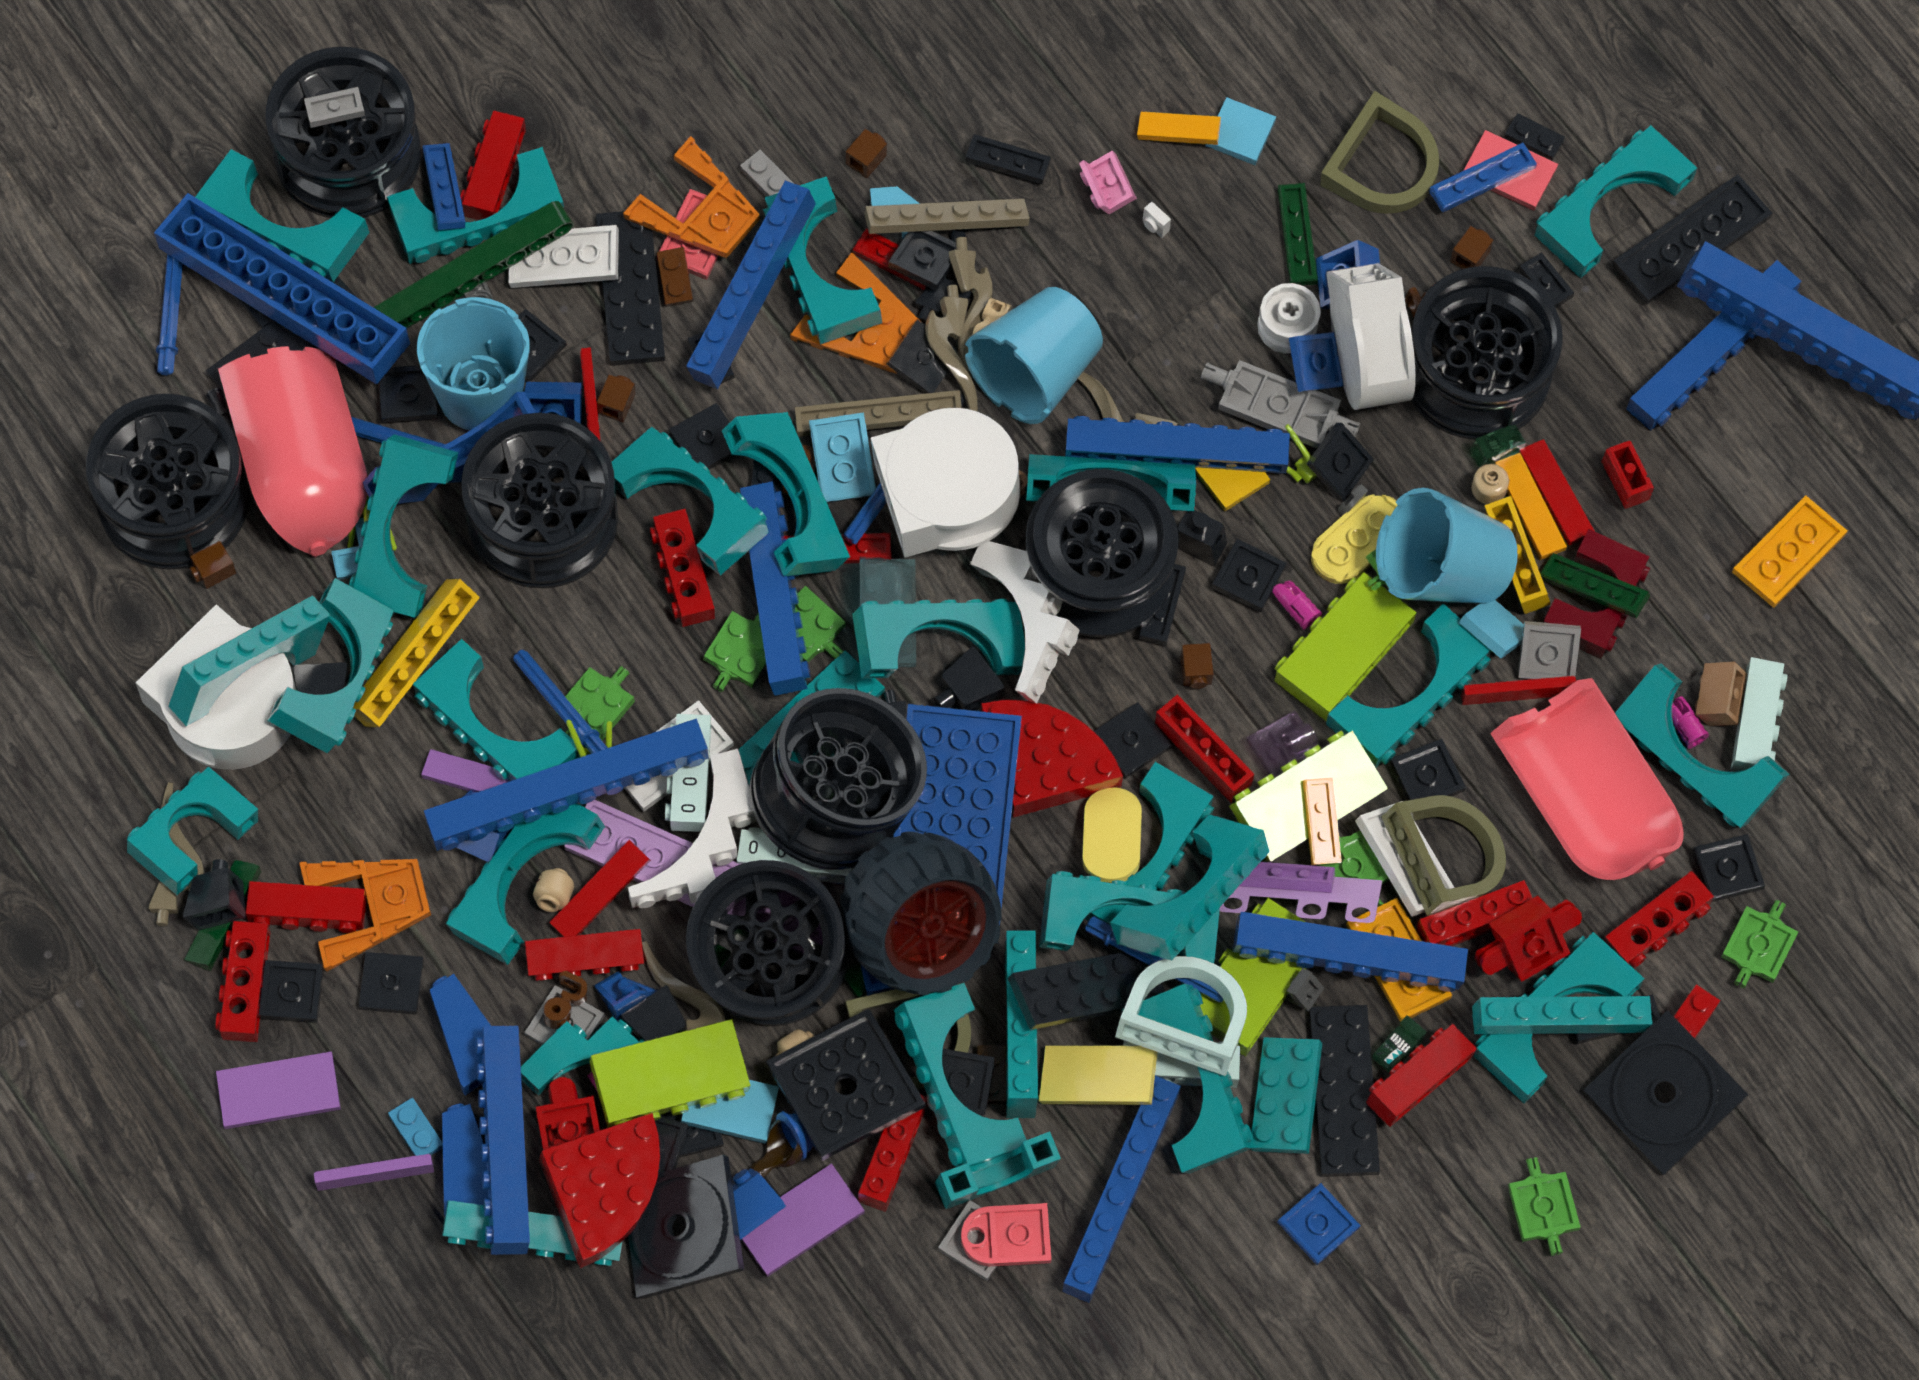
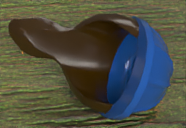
M784 1111L777 1114L776 1121L768 1133L766 1154L750 1167L760 1173L763 1178L776 1167H790L797 1164L800 1160H805L807 1154L812 1149L813 1144L795 1114H787Z

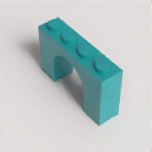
M209 766L202 773H195L182 791H175L162 809L157 808L148 817V821L142 827L134 828L127 837V853L176 895L182 892L197 875V863L180 850L169 836L172 827L179 820L192 815L209 817L220 824L237 840L258 822V808Z
M1047 1132L1026 1140L1018 1148L987 1162L971 1167L966 1163L940 1173L935 1184L945 1209H949L1053 1169L1061 1158L1051 1132Z

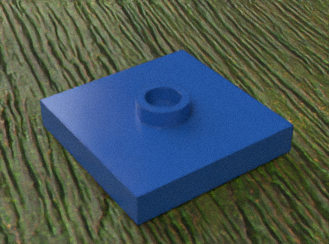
M1334 332L1289 338L1298 392L1344 386Z
M1322 1183L1315 1187L1277 1222L1316 1265L1320 1264L1361 1226Z

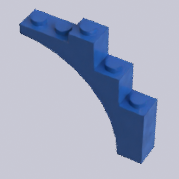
M516 392L489 418L462 436L441 446V448L459 452L453 478L448 483L462 482L466 459L476 442L488 430L509 418L536 413L525 392ZM378 467L363 481L364 489L369 498L371 494L375 493L377 484L373 483V478ZM424 483L412 487L402 496L398 503L424 501L434 488L442 483Z

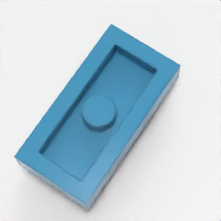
M413 1097L388 1112L390 1119L415 1156L431 1154L432 1156L443 1149L442 1141Z

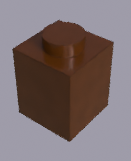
M865 129L847 149L846 165L865 178H868L887 156L886 141L878 133H871Z
M1470 226L1453 249L1450 262L1461 269L1480 266L1491 251L1493 239L1485 231Z
M608 375L597 401L598 414L624 423L636 395L635 383L625 376L618 375L615 377Z
M221 541L190 556L193 566L189 569L196 582L202 581L206 589L236 574L234 563Z
M1210 643L1182 645L1183 685L1191 686L1194 689L1212 685L1214 674Z

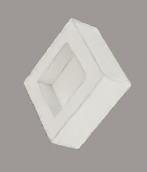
M1153 202L1144 208L1143 223L1145 227L1152 233L1156 232L1161 238L1165 236L1170 230L1171 219Z

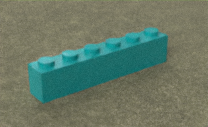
M1650 996L1480 997L1472 1006L1474 1034L1643 1033L1652 1025Z
M448 1200L442 1236L448 1237V1243L465 1245L466 1239L478 1241L477 1247L491 1249V1245L485 1243V1227L490 1226L489 1216H484V1205ZM528 1212L529 1248L536 1249V1255L553 1258L554 1252L566 1253V1260L577 1261L561 1217ZM622 1242L603 1258L595 1261L594 1264L612 1266V1260L619 1261Z

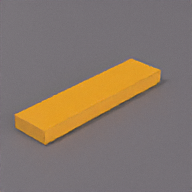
M1517 453L1496 461L1495 465L1502 467L1508 474L1509 486L1507 493L1512 497L1519 518L1540 560L1550 557L1552 553L1558 554L1565 551L1567 546L1521 454Z

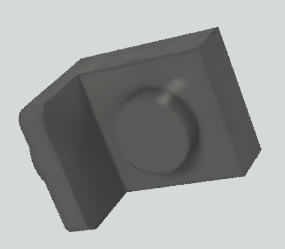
M1302 968L1299 974L1292 980L1287 990L1286 999L1309 1011L1324 990V987L1312 972Z

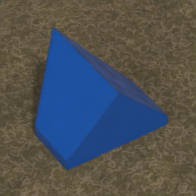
M619 971L594 985L603 1002L617 1021L621 1019L623 1013L658 991L623 977Z

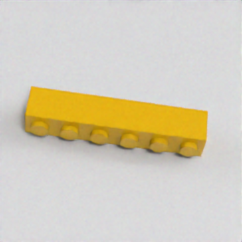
M461 579L445 580L363 686L365 687V692L359 702L354 703L353 708L356 709L354 716L366 727H380L480 598Z

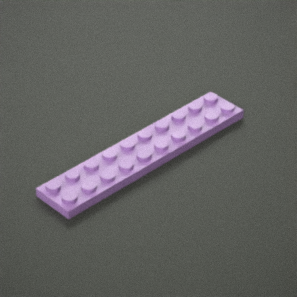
M594 800L587 803L585 808L598 814L605 825L604 830L590 849L578 845H565V850L603 867L630 840L651 860L633 879V881L641 883L670 868L688 851L693 843ZM732 861L723 866L712 865L715 878L728 869L740 864ZM777 892L781 905L784 908L799 900L792 895ZM684 894L682 898L678 899V901L694 907L695 903L691 904L688 894ZM746 898L737 903L728 914L744 916L746 913ZM762 908L756 914V919L759 922H767L771 918V910L768 908ZM794 917L786 919L783 925L784 930L788 932L795 931L798 928L799 920ZM819 925L810 935V939L823 946L822 931ZM740 927L741 929L749 932L748 928ZM793 946L790 951L799 955H804V948L801 946Z

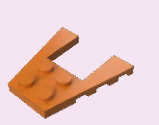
M690 136L674 154V160L714 187V189L684 223L641 194L625 210L623 216L626 220L727 258L758 223L760 214L741 192L732 186L728 177L718 170L708 154L702 151L695 143L694 138Z
M851 252L836 272V278L856 290L871 287L879 303L883 323L859 331L852 341L841 337L820 344L817 335H811L807 320H810V317L805 314L790 334L791 340L796 342L800 340L811 344V347L821 350L825 348L839 353V356L853 357L864 361V364L897 374L886 363L914 321L918 318Z
M417 859L380 860L381 862L357 860L350 863L322 861V863L308 864L307 862H300L305 885L333 886L362 878L374 927L318 941L325 971L339 966L431 916Z

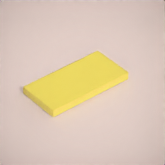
M1045 1046L1039 1101L1042 1104L1152 1105L1158 1052L1142 1046Z

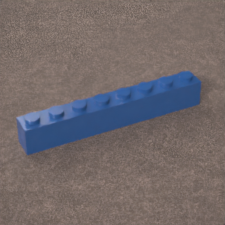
M786 180L784 181L686 365L695 381L716 389L719 388L816 205L809 189Z
M1778 260L1763 273L1799 293L1798 288L1801 280ZM1721 312L1630 398L1626 410L1650 431L1657 424L1663 426L1672 414L1670 412L1675 407L1678 409L1682 408L1689 400V394L1694 389L1697 392L1701 390L1708 382L1707 377L1712 372L1715 374L1719 373L1727 362L1725 360L1730 355L1737 356L1744 348V342L1749 337L1753 340L1758 335L1754 332V329L1745 324L1741 325L1734 322L1729 315Z
M1075 416L1073 419L1068 418L1065 457L1195 465L1196 468L1286 473L1290 433H1283L1280 429H1269L1267 432L1256 431L1252 427H1242L1239 430L1228 429L1227 426L1223 425L1204 428L1195 423L1174 426L1166 421L1157 422L1156 424H1145L1142 420L1118 422L1114 418H1103L1099 421L1090 420L1086 416Z
M773 481L740 488L741 495L747 500L749 506L753 509L757 507L765 514L767 518L765 522L769 531L766 536L749 550L769 684L774 696L808 689L806 678H810L811 675L808 662H803L802 656L803 653H807L804 637H799L798 629L803 628L800 612L795 611V604H799L796 587L792 588L791 580L795 579V575L784 577L774 554V551L787 540L784 539L783 533L788 531L786 517L780 514V508L784 507L781 491L776 492Z
M1240 912L1236 920L1232 952L1240 953V957L1255 959L1259 956L1268 958V961L1281 964L1289 961L1295 962L1298 967L1302 968L1319 966L1325 967L1326 971L1332 973H1340L1343 970L1353 972V975L1357 977L1367 978L1370 975L1380 976L1383 981L1387 982L1404 980L1410 981V984L1416 987H1425L1428 984L1438 986L1439 990L1452 992L1455 989H1459L1464 983L1468 949Z
M483 1026L481 1037H476V1054H481L482 1062L477 1064V1080L483 1082V1090H479L478 1094L479 1108H484V1117H480V1135H485L486 1143L481 1145V1161L487 1164V1171H483L482 1186L483 1189H488V1198L484 1199V1216H489L490 1226L485 1227V1243L491 1245V1255L527 1254L530 1234L518 1026Z
M1155 1075L1152 1105H1140L1065 1279L1062 1292L1090 1303L1176 1103L1180 1085Z

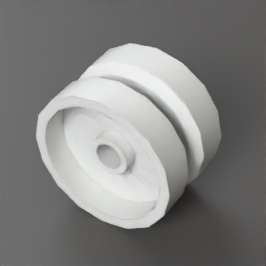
M1294 283L1280 284L1269 290L1263 297L1257 323L1259 336L1265 345L1273 351L1289 354L1291 353L1290 337L1316 334L1321 313L1319 302L1314 293L1306 287Z

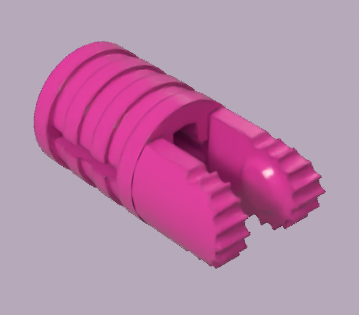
M1293 581L1277 584L1272 589L1278 601L1290 613L1291 617L1300 624L1303 630L1309 628L1322 615V612L1317 609L1315 604L1306 597V594Z
M1683 696L1677 697L1672 705L1674 728L1677 730L1678 735L1681 736L1683 742H1685L1687 748L1691 749L1705 741L1709 733L1700 723V720L1696 717V714Z

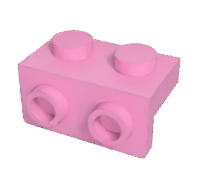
M1111 151L1090 164L1085 160L1079 163L1082 169L1080 176L1087 187L1090 186L1093 193L1090 195V198L1097 209L1101 208L1107 214H1111L1137 199L1115 152Z

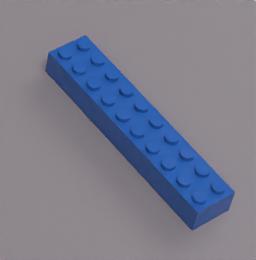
M189 193L186 194L154 232L160 250L375 384L382 379L410 345L407 329Z
M1706 241L1691 258L1677 284V287L1681 288L1687 296L1697 297L1706 302V305L1712 310L1722 311L1729 315L1734 322L1741 325L1745 324L1754 329L1757 335L1763 338H1770L1777 342L1782 349L1793 351L1802 356L1805 362L1811 365H1818L1825 369L1830 376L1841 378L1850 383L1853 389L1866 392L1873 396L1878 403L1889 405L1898 410L1901 416L1914 420L1919 418L1918 360Z

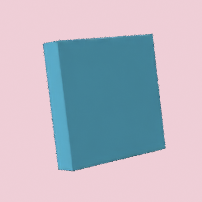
M1226 97L1218 117H1221L1218 145L1206 144V146L1256 165L1275 124L1276 116Z
M1496 600L1489 603H1480L1464 614L1459 622L1499 658H1503L1522 643L1524 624Z

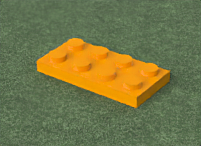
M1805 495L1733 568L1732 573L1775 608L1846 536L1848 530Z
M1398 898L1377 907L1376 917L1373 922L1348 921L1346 924L1350 930L1422 941ZM1368 911V912H1366V913H1364V914H1362V915H1360V916H1358V917H1356V918H1358V919L1367 918V917H1369V915H1370V911ZM1375 976L1401 1023L1450 1000L1453 996L1451 992L1439 990L1438 986L1427 984L1425 987H1416L1411 985L1410 981L1387 982L1383 981L1380 976Z

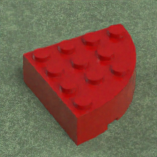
M1000 700L981 704V712L1022 716L1012 804L1013 818L1091 797L1095 792L1107 788L1122 787L1123 775L1115 757L1106 744L1085 723L1069 713L1047 704H1036L1027 700Z
M653 1113L541 1152L539 1158L540 1165L580 1268L600 1260L614 1250L635 1229L648 1206L657 1181L660 1161L659 1135Z

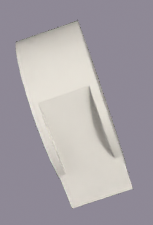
M1379 263L1326 272L1330 296L1331 329L1335 333L1343 388L1351 407L1354 410L1411 401L1415 391V358L1411 328L1405 306L1402 277Z
M963 408L938 409L917 417L903 429L871 437L874 464L904 558L934 549L957 551L980 546L999 535L1012 520L1020 498L1018 456L1010 436L990 417L977 411Z
M215 605L136 682L142 703L167 724L173 740L186 755L212 768L242 769L268 759L290 737L291 734L267 720L281 693L287 687L296 690V686L285 654L273 655L251 667L229 685L215 701L208 715L188 726L184 725L168 707L182 666L252 629L239 625L218 605Z

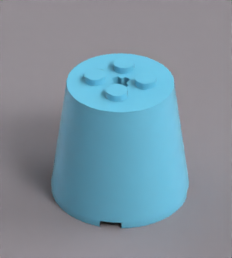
M1047 287L973 334L965 344L968 347V353L965 355V358L976 383L997 407L1003 404L1012 411L1011 417L1024 423L1038 424L1050 415L1102 348L1103 338L1097 321L1081 301L1063 289Z
M463 298L455 300V304L447 306L442 310L440 308L437 309L426 320L417 341L419 364L443 413L453 424L470 431L500 409L516 392H523L530 351L529 336L518 315L508 306L487 298Z
M1429 488L1413 489L1396 501L1397 507L1391 516L1386 515L1383 520L1376 545L1378 574L1380 579L1386 582L1389 587L1388 591L1392 595L1407 600L1489 603L1503 594L1515 573L1518 554L1515 537L1508 526Z

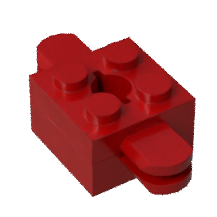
M1537 895L1489 923L1495 940L1476 951L1475 962L1488 975H1492L1507 966L1522 982L1571 954L1563 933L1579 925L1582 920V914L1569 900H1564L1550 908Z
M559 1077L553 1080L548 1089L550 1104L536 1107L543 1150L600 1131L594 1097L578 1099L576 1086L571 1079Z

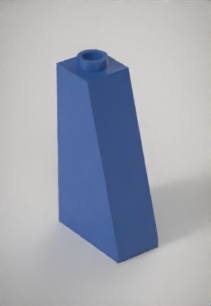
M452 974L448 978L443 976L436 980L432 985L433 988L430 989V993L462 1092L466 1096L483 1084L482 1081L477 1080V1064L482 1062L481 1054H476V1037H481L483 1026L491 1025L455 974Z
M456 1104L449 1107L447 1112L442 1113L444 1215L448 1200L484 1205V1199L488 1198V1189H483L482 1174L483 1171H487L486 1162L481 1161V1145L483 1141L471 1105Z

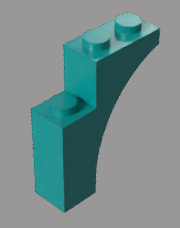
M611 1017L589 1040L586 1039L587 1034L577 1024L572 1026L566 1021L521 1066V1080L539 1096L553 1080L575 1068L590 1064L591 1055L645 1041L643 1039L638 1041L631 1035L632 1029L621 1019L617 1021Z

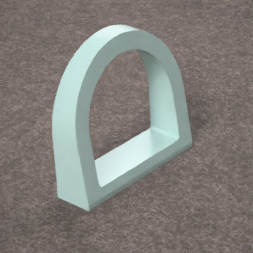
M1186 956L1175 957L1172 961L1162 959L1147 967L1137 978L1121 1015L1115 1037L1226 1076L1246 1020V999L1237 981L1227 971L1214 963ZM1190 978L1208 984L1222 996L1229 1010L1230 1025L1223 1043L1218 1044L1139 1016L1138 1014L1145 997L1155 986L1170 979Z

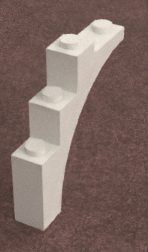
M988 541L978 546L970 564L982 575L1006 586L1012 593L1021 611L1025 627L1026 650L1022 672L1015 691L1027 701L1037 704L1045 690L1049 675L1056 666L1059 653L1069 656L1072 647L1077 642L1080 630L1068 619L1056 616L1061 608L1062 600L1054 596L1040 583L1030 565L1027 551Z
M738 749L710 756L714 781L713 799L708 818L698 838L688 851L670 868L650 880L628 887L632 908L638 906L639 908H648L653 906L655 902L665 899L668 901L678 900L684 894L689 895L691 904L695 903L703 890L715 879L712 865L723 866L737 859V847L731 827L742 828L756 821L751 806L749 786Z

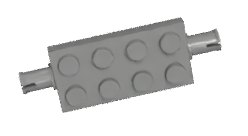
M1240 360L1236 368L1230 371L1211 365L1208 362L1205 365L1206 368L1203 369L1202 380L1222 386L1223 390H1225L1218 407L1221 411L1267 429H1280L1283 433H1288L1285 425L1289 424L1302 443L1314 448L1320 446L1336 422L1343 423L1354 437L1358 433L1360 422H1355L1338 415L1337 411L1341 400L1316 390L1298 392L1296 382Z

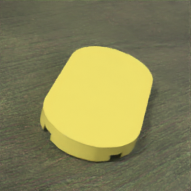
M1368 495L1321 534L1315 541L1311 554L1312 565L1317 574L1328 582L1344 584L1349 583L1353 577L1357 579L1371 566L1365 557L1376 549L1378 534L1386 515L1391 516L1397 507L1396 500L1386 495Z
M1107 788L1097 791L1087 800L1085 805L1083 867L1087 874L1089 873L1091 876L1101 878V882L1127 881L1128 877L1132 874L1133 876L1135 875L1140 866L1141 804L1134 794L1125 789Z

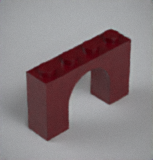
M1588 529L1574 562L1634 586H1637L1639 581L1644 583L1651 569L1646 566L1650 556ZM1555 598L1543 623L1580 626L1579 649L1602 659L1605 651L1611 653L1618 638L1613 634L1617 627L1623 628L1628 615L1611 608L1599 612H1587Z

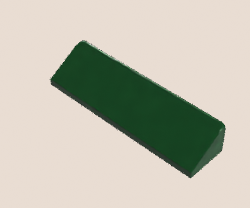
M235 860L230 870L243 881L246 903L250 881L257 882L261 869L256 864ZM233 922L200 930L184 960L211 972L226 943L227 931L232 930Z

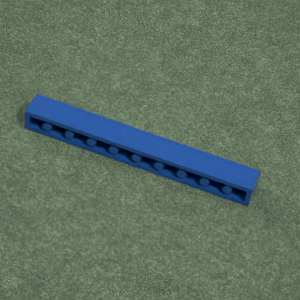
M696 718L424 810L426 822L436 850H452L458 847L461 842L481 840L488 833L497 830L499 832L510 830L514 827V824L523 821L527 823L534 822L544 814L563 812L570 805L579 802L580 804L590 803L597 796L606 793L608 795L619 793L623 790V787L632 784L636 786L643 785L653 777L672 775L679 768L685 766H699L706 759H709L708 747Z

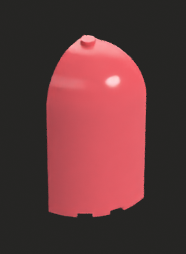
M288 346L267 349L268 354L251 358L250 354H247L225 364L218 371L253 497L268 523L285 541L295 548L317 557L339 543L351 532L364 510L368 495L363 486V481L368 477L335 359L321 349L305 347L303 351H290Z
M1592 678L1577 680L1564 691L1548 700L1550 706L1538 712L1536 708H1533L1525 713L1509 717L1490 733L1571 860L1587 874L1599 879L1617 880L1632 876L1647 868H1650L1652 871L1665 863L1664 858L1681 846L1684 832L1675 805Z

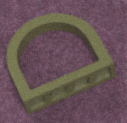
M1374 91L1321 172L1320 186L1371 212L1388 214L1406 211L1421 203L1430 194V187L1436 183L1439 169V153L1436 142L1429 129L1416 116ZM1376 119L1410 136L1423 151L1426 160L1425 172L1420 181L1407 191L1397 194L1375 192L1342 173Z
M1437 795L1398 802L1381 817L1427 916L1486 895L1500 882L1506 866V854L1502 839L1492 822L1480 810L1466 801L1451 796ZM1428 817H1443L1454 820L1468 828L1480 842L1485 855L1486 866L1481 881L1475 884L1446 889L1414 821Z
M894 989L848 1000L844 1005L849 1019L867 1009L895 1004L925 995ZM966 1015L955 1022L957 1036L954 1050L968 1053L971 1042V1025L969 1015ZM910 1077L918 1091L925 1090L924 1085L920 1083L917 1077Z

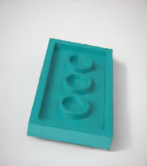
M1264 1037L1252 1126V1151L1309 1154L1322 1042L1320 1040Z

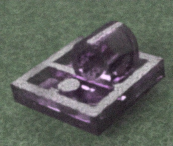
M1296 711L1289 713L1247 737L1248 744L1268 774L1272 773L1274 778L1283 773L1282 766L1294 759L1297 763L1306 759L1304 753L1318 745L1314 730L1308 722L1301 720Z

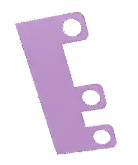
M1335 877L1332 893L1239 886L1229 898L1240 899L1242 906L1237 909H1229L1223 903L1220 911L1230 913L1245 912L1250 896L1298 899L1296 910L1298 917L1322 919L1326 916L1328 902L1348 903L1345 915L1347 921L1371 923L1376 917L1382 880ZM1307 904H1316L1321 907L1320 913L1316 915H1307L1302 909ZM1362 907L1368 909L1370 915L1367 918L1358 919L1352 916V911Z

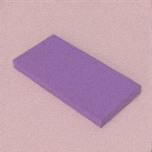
M332 1052L216 1071L225 1129L341 1110Z
M831 1163L781 1196L780 1198L786 1207L741 1240L768 1277L864 1214V1209Z

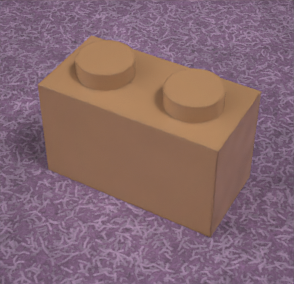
M1736 662L1704 664L1695 711L1696 715L1708 726L1739 724L1747 673Z

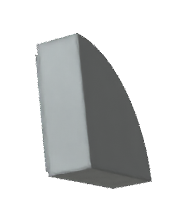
M1362 484L1358 485L1351 492L1352 495L1338 507V512L1342 515L1346 512L1348 513L1366 496L1368 490Z

